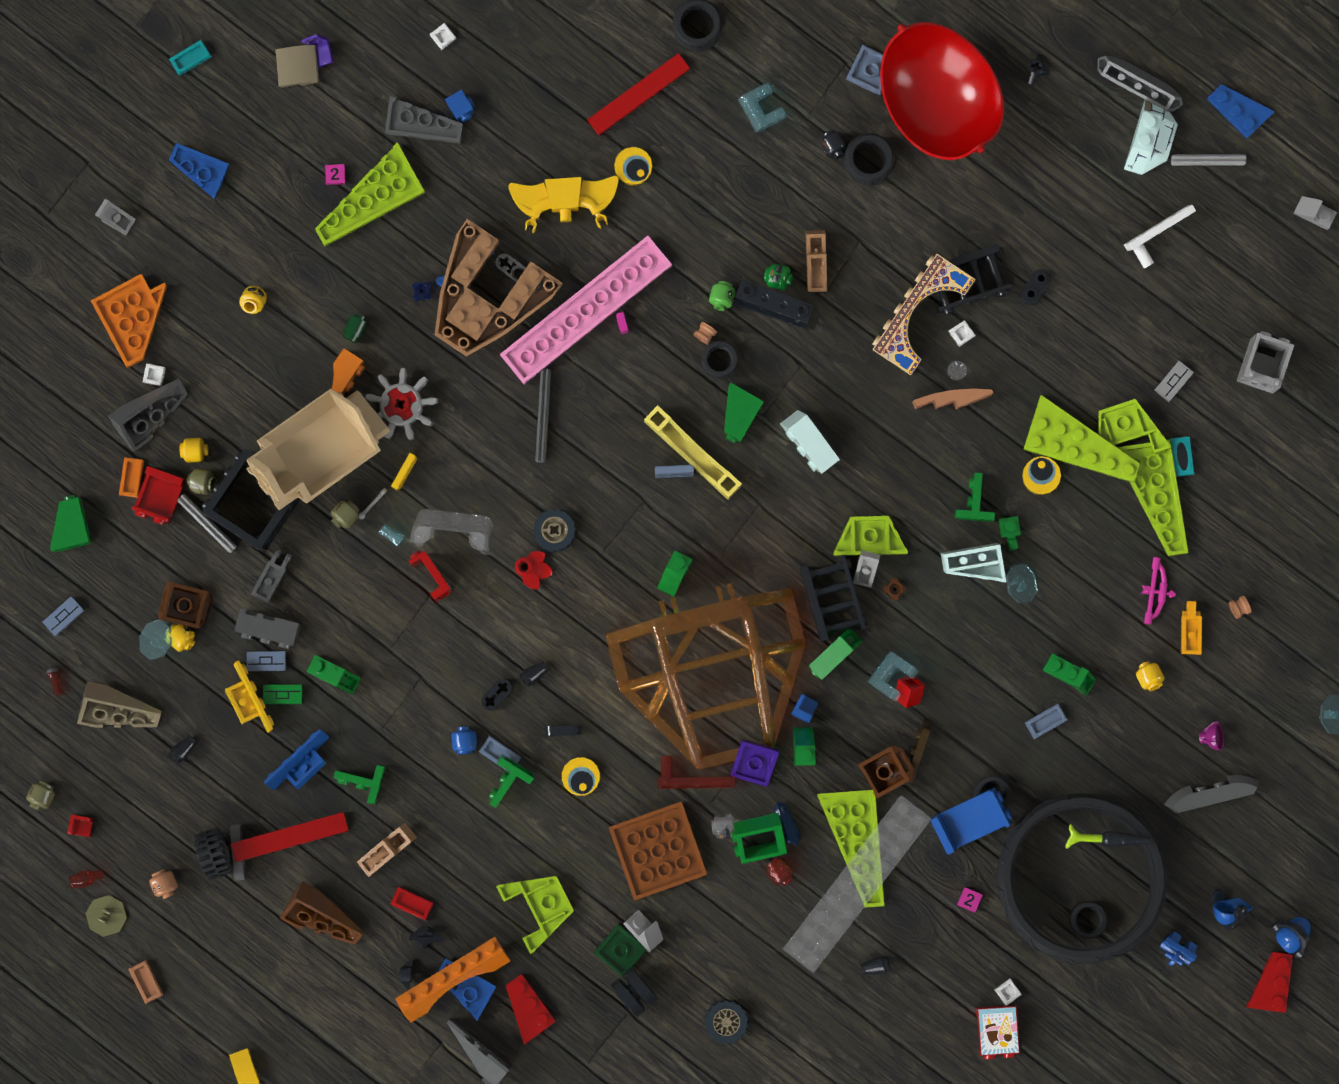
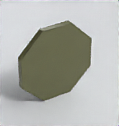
M110 895L94 899L85 913L90 930L103 937L120 932L127 920L123 902Z

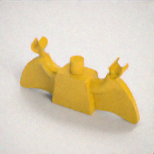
M612 176L600 181H581V177L545 179V184L526 186L510 183L508 187L517 207L531 217V219L526 221L525 231L529 225H532V233H534L537 227L536 219H539L541 213L546 210L552 209L553 213L560 212V222H571V211H579V207L589 209L592 215L596 216L597 227L601 229L599 222L604 220L607 225L608 222L606 216L600 212L606 209L613 200L618 186V177Z

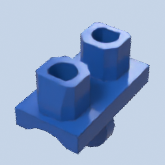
M1175 931L1165 938L1159 947L1166 951L1165 956L1170 959L1168 965L1173 966L1175 962L1180 966L1183 962L1189 965L1197 957L1195 954L1197 945L1188 941L1184 947L1178 943L1182 937Z

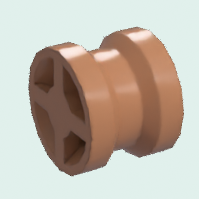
M701 322L699 330L695 331L693 335L701 342L709 345L712 336H715L717 331L708 324Z
M1245 596L1239 597L1237 601L1232 600L1229 602V607L1236 619L1241 618L1243 614L1251 613L1250 605Z

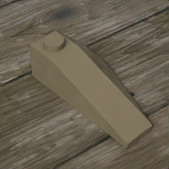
M87 681L77 724L95 728H103V725H114V728H121V725L157 727L162 711L107 685Z

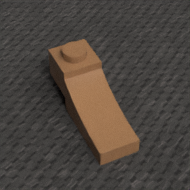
M825 230L806 231L808 292L827 291Z
M404 823L365 854L357 863L366 875L370 877L417 837L408 825Z

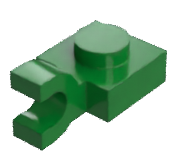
M1018 516L999 519L1001 539L1007 538L1009 551H1016L1018 549L1016 537L1021 536Z

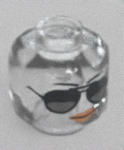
M732 813L715 815L714 819L711 820L712 834L716 835L718 839L732 838L731 831H734L733 823L739 820L734 819Z

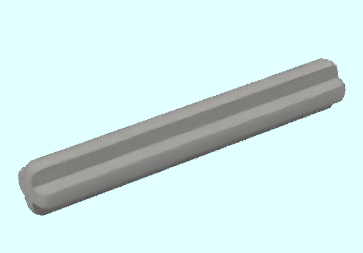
M1173 154L1171 156V165L1246 164L1245 154Z
M185 494L178 499V502L229 553H232L237 548V545L208 516L202 513V510Z

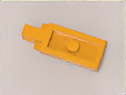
M1187 601L1186 611H1182L1181 654L1201 655L1202 616H1200V611H1196V601Z

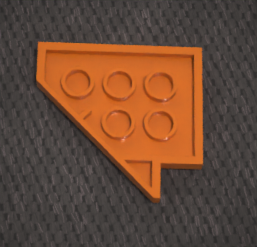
M142 274L91 300L127 368L145 359L167 288L164 282L150 290Z

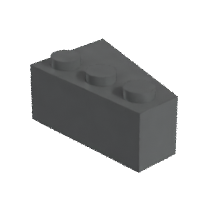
M240 609L234 631L242 634L241 638L252 640L253 637L260 638L261 643L271 645L273 641L279 643L278 647L290 649V646H296L301 624Z

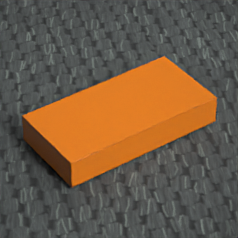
M124 457L119 490L120 496L138 498L144 460Z

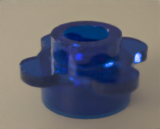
M415 282L412 285L414 289L413 299L415 301L420 299L428 301L432 298L430 294L431 284L429 282Z

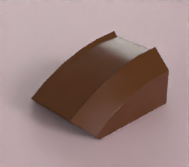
M167 582L158 611V619L200 629L207 620L211 604L210 593L205 590Z
M894 745L858 764L871 785L876 798L912 780L914 768L904 750Z

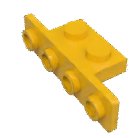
M238 660L234 663V667L241 682L226 688L225 692L241 724L260 717L267 733L273 730L274 722L270 715H266L264 711L265 704L261 698L257 697L255 693L257 691L253 681H249L246 675L248 674L246 666Z

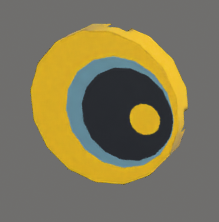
M626 148L616 157L614 164L615 173L625 184L632 186L642 184L651 175V158L641 148Z
M1040 456L1033 458L1023 469V483L1034 494H1049L1060 483V468L1055 461L1048 457Z
M584 757L570 760L562 771L564 787L570 793L577 796L592 793L600 781V772L597 765L592 760Z

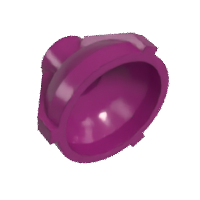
M1213 722L1204 729V732L1199 733L1200 743H1206L1214 750H1222L1224 746L1223 730L1219 722Z

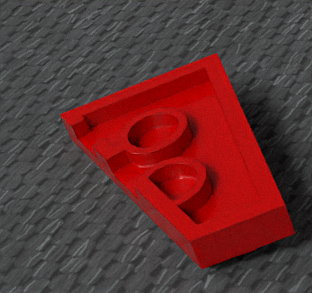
M1277 952L1271 953L1262 976L1254 989V993L1247 1003V1008L1286 1013L1293 955Z
M522 974L506 985L523 1043L526 1044L556 1022V1020Z

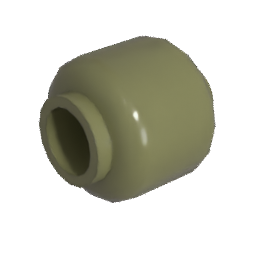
M195 469L188 475L187 484L193 493L209 495L217 485V478L212 471Z
M342 500L332 509L331 516L333 519L331 521L338 528L342 526L348 529L358 520L359 509L350 500Z
M42 781L33 783L26 796V800L30 802L29 807L40 811L41 808L48 809L55 797L54 787Z

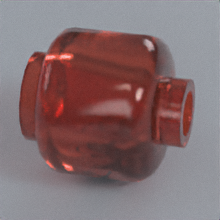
M777 857L766 865L765 874L773 885L778 886L782 884L784 887L792 881L791 876L794 874V870L785 858L779 859Z

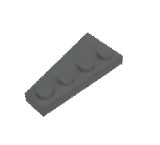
M390 96L385 134L461 144L462 123L431 113L426 109H421Z

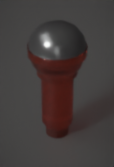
M51 666L47 669L46 675L51 679L55 695H61L62 690L58 678L60 670L55 666Z

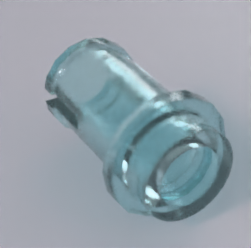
M384 524L379 531L382 538H387L396 546L404 538V536L392 529L390 524Z

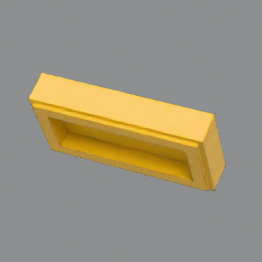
M409 453L391 485L393 489L400 491L417 461L415 455Z

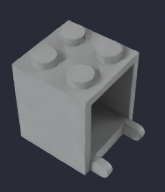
M1260 332L1250 339L1237 382L1273 394L1281 387L1294 345L1290 344V341L1287 339H1275L1267 332ZM1262 346L1276 351L1275 357L1257 352L1258 347Z

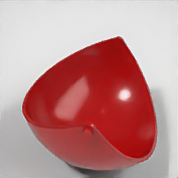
M919 22L909 26H905L904 23L897 27L898 33L887 44L880 68L883 98L895 125L916 148L938 159L956 160L975 152L983 153L985 145L1000 131L1004 119L1003 95L991 66L971 42L946 26L931 22Z

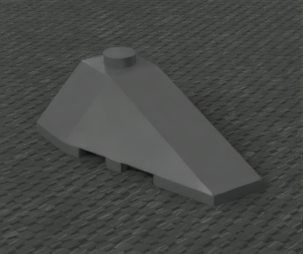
M450 1018L447 1024L479 1074L483 1077L482 1081L485 1084H498L511 1067Z

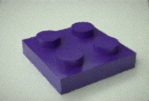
M742 739L730 775L767 787L779 755V749Z

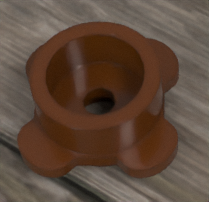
M892 578L891 583L888 586H884L883 591L888 593L893 601H897L899 596L906 592V587L901 585L897 578Z

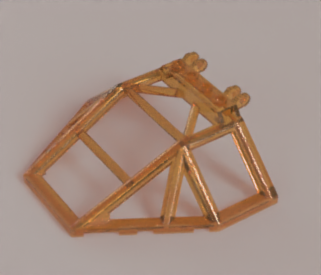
M730 583L727 584L728 593L731 597L730 600H723L722 589L718 586L716 587L718 603L679 612L674 597L670 601L674 614L670 615L666 614V606L662 600L659 601L662 617L605 634L619 691L698 770L735 761L739 748L702 757L690 720L758 704L764 742L759 744L775 748L806 644L792 588L735 598L733 586ZM783 602L793 640L761 646L751 608ZM742 618L747 639L720 623ZM710 626L745 647L678 664L695 633L702 627ZM653 632L662 671L629 681L619 643ZM687 632L671 658L666 637ZM793 652L787 671L770 657ZM751 654L757 696L688 713L675 673ZM765 668L783 683L773 718ZM658 685L650 705L634 692ZM668 691L684 740L658 715Z

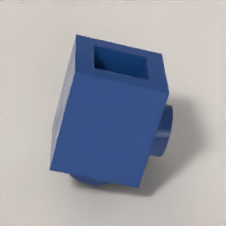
M462 90L445 99L457 122L461 120L465 122L474 114L472 107L475 105L470 96L466 98Z

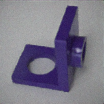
M316 34L301 40L303 44L316 45L318 68L334 62L328 38Z

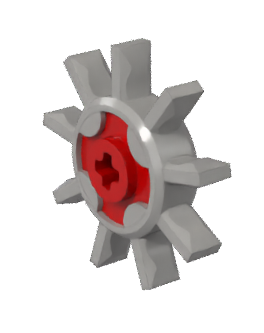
M405 368L400 370L399 384L392 386L388 379L380 374L378 379L386 390L381 397L374 394H366L365 397L371 402L380 403L381 411L377 414L381 419L385 418L389 422L388 428L390 432L384 436L388 439L393 436L396 426H404L407 438L414 440L411 424L420 420L424 425H433L429 418L422 415L423 406L437 404L438 399L433 397L422 399L419 393L429 380L426 377H422L415 386L407 385L408 374ZM400 401L405 402V403L403 404V406H404L403 409H401V408L398 407V406H400V403H399Z

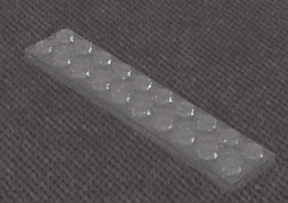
M900 795L783 947V950L814 973L928 825L931 818Z

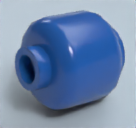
M458 727V731L452 733V749L457 751V754H472V751L476 750L477 735L475 731L470 730L469 727Z

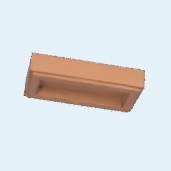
M147 960L128 969L145 1004L164 995Z

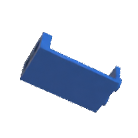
M992 788L931 818L930 821L947 855L955 852L957 848L1004 826L1007 828L1011 825L1013 817L1008 808L1005 809L1002 803L1004 799L1000 791L997 792L995 788Z

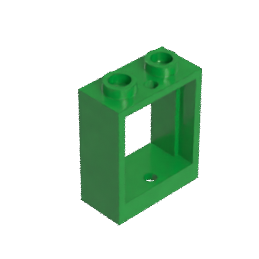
M778 813L733 823L734 831H731L733 843L737 842V845L734 846L736 857L740 856L742 864L787 854ZM774 830L776 841L743 848L742 837Z

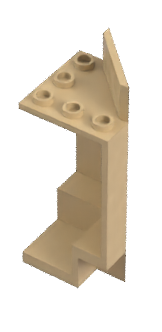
M329 389L258 439L257 443L261 450L246 460L249 464V467L246 469L256 477L259 486L267 496H271L278 510H281L296 498H300L307 504L380 452L378 440L389 433L390 430L359 391H355L347 398H344L340 392L337 393Z

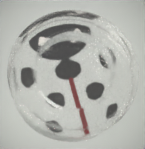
M960 361L952 362L947 369L949 378L954 381L962 380L967 373L965 364Z

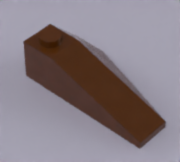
M303 881L292 894L280 916V919L296 928L303 929V927L314 929L316 934L324 932L330 934L333 939L354 945L364 934V931L325 895Z

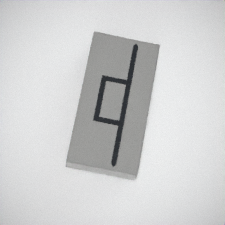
M1178 361L1154 391L1170 402L1194 372Z

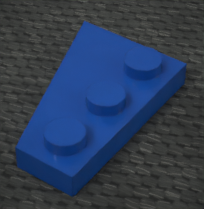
M1222 84L1207 98L1246 139L1275 112Z
M178 143L175 144L169 159L174 166L213 199H216L230 165L228 163Z
M445 958L439 971L453 962ZM474 976L455 985L450 989V992L455 995L478 1021L497 986L479 976Z

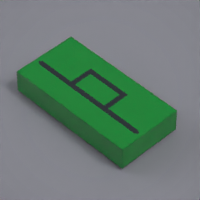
M263 685L264 704H302L303 685Z

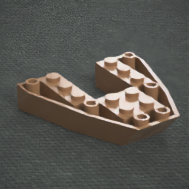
M468 219L456 234L440 291L435 336L465 356L504 336L551 300L562 287V282L530 262L499 309L468 289L499 244L497 238ZM543 281L542 290L538 293H534L536 289L540 287L539 285Z

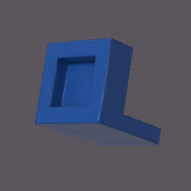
M801 694L791 715L809 723L818 702Z

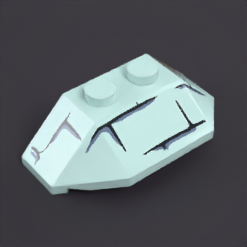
M1144 100L1124 170L1143 175L1167 161L1178 126L1170 112Z

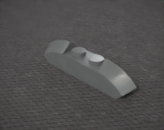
M1103 56L1098 58L1097 71L1101 76L1163 108L1167 112H1173L1183 105L1181 96L1172 87L1156 77L1116 57Z
M1231 775L1227 776V784H1225V781L1214 783L1213 788L1207 789L1206 786L1195 788V792H1193L1191 787L1187 786L1175 792L1164 805L1173 812L1180 813L1252 795L1255 793L1259 781L1248 776Z

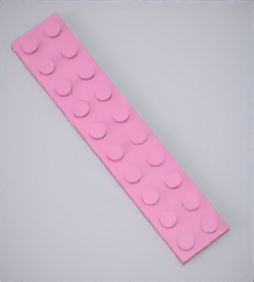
M645 237L504 350L500 356L521 382L526 384L542 369L547 367L668 270L672 264L650 237Z

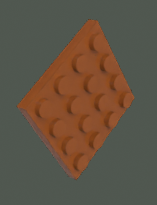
M682 801L609 827L634 901L707 875Z

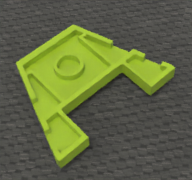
M1136 399L1099 411L1098 435L1115 446L1148 435L1154 453L1171 448L1170 444Z
M557 876L496 886L504 902L523 893L540 927L538 931L522 938L530 954L574 911Z

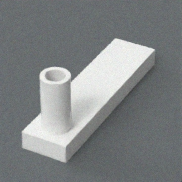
M1187 205L1124 244L1126 250H1134L1144 268L1150 266L1154 262L1143 243L1196 211L1194 206Z

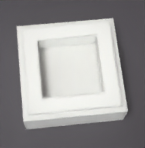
M445 23L430 33L431 38L441 50L456 40L455 35Z
M965 320L948 331L959 347L976 336Z
M146 363L143 383L162 386L166 367Z
M1010 978L994 989L1006 1006L1022 995Z

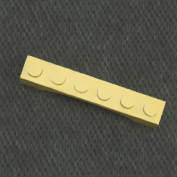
M658 405L644 419V422L692 465L726 499L729 500L741 487V482L696 444Z

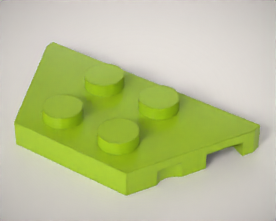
M889 516L850 517L833 556H858L862 550L879 555L908 554V550L901 541Z

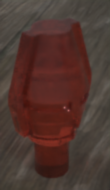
M81 871L69 877L71 888L90 886L95 880L104 878L103 871Z

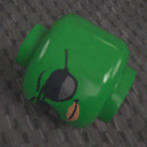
M773 263L770 267L766 268L764 281H766L768 287L785 290L788 285L792 284L793 274H791L788 266Z

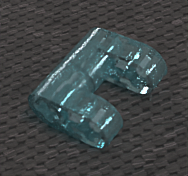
M765 83L738 99L756 133L771 127L787 117L783 107L767 115L762 110L758 101L774 92L770 83Z
M889 651L867 682L896 702L902 694L887 684L895 672L900 670L913 679L919 671L898 655Z

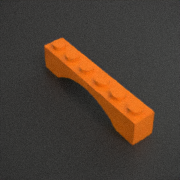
M344 348L333 363L334 378L332 390L337 393L340 392L342 395L352 389L354 385L352 381L356 375L359 377L365 368L363 360Z
M494 937L395 999L402 1013L412 1023L428 1013L433 1004L455 985L471 977L494 972L509 963L510 959L502 945Z

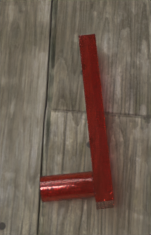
M661 756V778H657V789L735 788V777L673 778L672 756Z

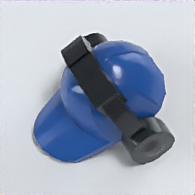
M1221 889L1214 890L1211 895V902L1214 904L1213 912L1216 920L1228 930L1236 929L1241 921L1247 917L1248 911L1252 910L1253 907L1240 898L1224 900V892Z
M1295 917L1289 922H1283L1279 919L1269 928L1272 932L1278 930L1276 935L1278 944L1286 952L1294 953L1293 957L1295 959H1299L1308 951L1306 948L1309 944L1308 936L1311 926L1305 918Z

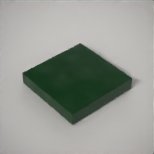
M618 923L595 950L594 954L619 976L624 978V972L633 967L647 949Z

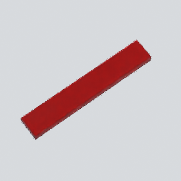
M678 53L587 119V121L598 136L689 71V66Z
M344 812L234 842L231 843L235 862H239L349 830Z

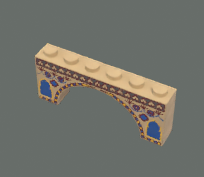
M938 254L935 257L931 255L925 264L928 268L925 272L921 271L915 279L918 283L914 289L910 287L904 297L907 299L904 304L899 303L893 313L896 314L894 319H888L883 327L885 332L882 336L878 335L872 343L875 346L873 348L875 352L909 375H912L922 360L912 349L908 338V324L915 307L925 297L937 291L952 290L965 295L976 280Z

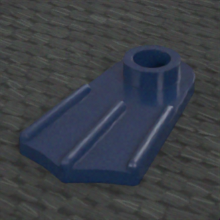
M780 801L776 803L775 813L779 814L786 842L795 846L801 840V836L787 806Z

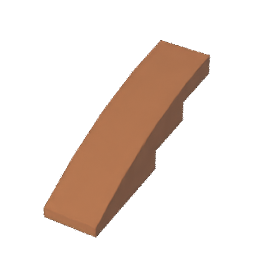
M990 389L950 390L915 399L912 403L915 409L931 403L934 404L935 409H939L954 403L957 410L992 396L993 391Z

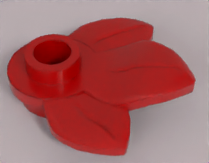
M531 552L527 557H522L515 563V571L518 575L522 576L523 583L531 589H539V579L548 578L553 574L551 568L543 562L545 558L544 552ZM524 563L528 565V569L525 571L521 569V565Z

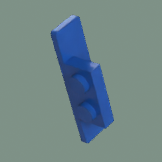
M321 729L314 732L303 745L299 746L289 758L282 762L281 766L269 774L264 783L272 790H275L288 778L294 787L299 790L326 764L316 750L329 739V736Z

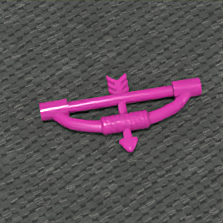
M1153 557L1151 587L1142 585L1143 591L1141 592V594L1149 595L1148 608L1144 619V624L1152 625V620L1160 614L1166 602V595H1169L1170 598L1176 595L1172 590L1167 592L1166 572L1160 563L1161 558ZM1160 570L1162 582L1160 583V589L1155 590L1157 572ZM1154 593L1159 594V603L1155 612L1152 613Z

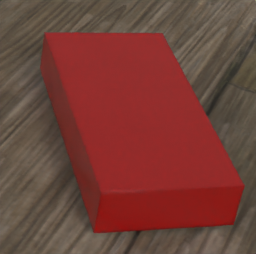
M398 887L390 905L426 921L434 902Z

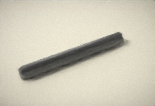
M542 369L540 373L535 458L537 463L546 462L551 381L550 369Z

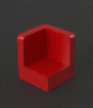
M914 675L898 679L894 698L905 708L920 704L925 684Z
M71 815L68 834L91 837L94 818Z

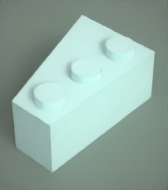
M797 410L780 423L786 431L787 437L798 446L797 450L803 457L806 456L809 460L808 465L814 472L817 470L822 474L840 460L807 414Z
M998 543L941 553L943 570L946 574L1006 582L1001 547Z

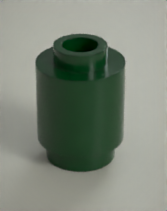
M355 314V316L350 315L343 330V338L357 343L368 324L365 322L366 318L359 314Z

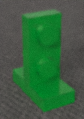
M974 473L973 477L969 478V489H972V494L968 496L967 508H970V511L956 510L954 519L994 521L995 513L980 511L983 473Z
M1053 653L1043 669L1044 672L1076 688L1085 696L1088 695L1096 681L1089 670L1083 667L1079 668Z
M317 655L314 656L306 671L353 695L361 677Z
M503 754L499 757L497 764L506 769L508 773L505 771L499 779L501 784L498 788L494 787L488 796L491 798L489 804L494 808L498 806L516 777L528 784H531L534 779V773Z
M377 765L373 780L336 770L333 778L338 779L337 783L347 786L349 782L357 784L356 788L367 790L370 787L367 803L376 805L386 767Z

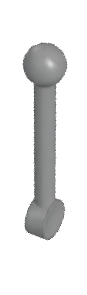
M386 488L380 492L363 512L359 513V519L365 518V514L388 491Z

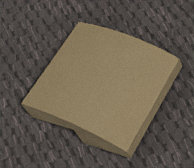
M316 45L275 49L279 87L319 83Z

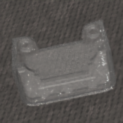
M423 509L417 514L410 543L413 546L423 547L424 543L429 539H434L435 530L470 534L469 543L472 548L480 550V554L490 555L493 522L488 516L433 509Z

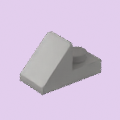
M1302 196L1293 214L1328 230L1337 212L1322 205V200Z
M106 199L95 214L102 222L124 235H127L136 220Z
M861 551L853 584L872 587L880 560L879 554Z
M639 910L623 923L648 952H651L663 940L658 922L655 921L651 924Z

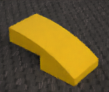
M248 1048L229 1055L238 1084H260L257 1070L254 1068Z

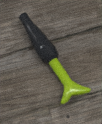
M1070 824L1069 831L1071 835L1065 847L1067 849L1080 841L1102 842L1104 846L1109 847L1149 845L1150 837L1113 831L1104 832L1102 835L1081 834Z

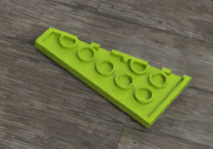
M398 142L352 189L350 194L315 228L324 246L333 243L425 193Z
M1042 395L1040 396L1024 450L1125 481L1135 482L1140 463Z
M1151 443L1117 447L1140 463L1135 482H1130L1167 555L1187 554L1188 548L1172 449L1154 453Z
M873 790L817 794L864 907L884 906L876 798Z

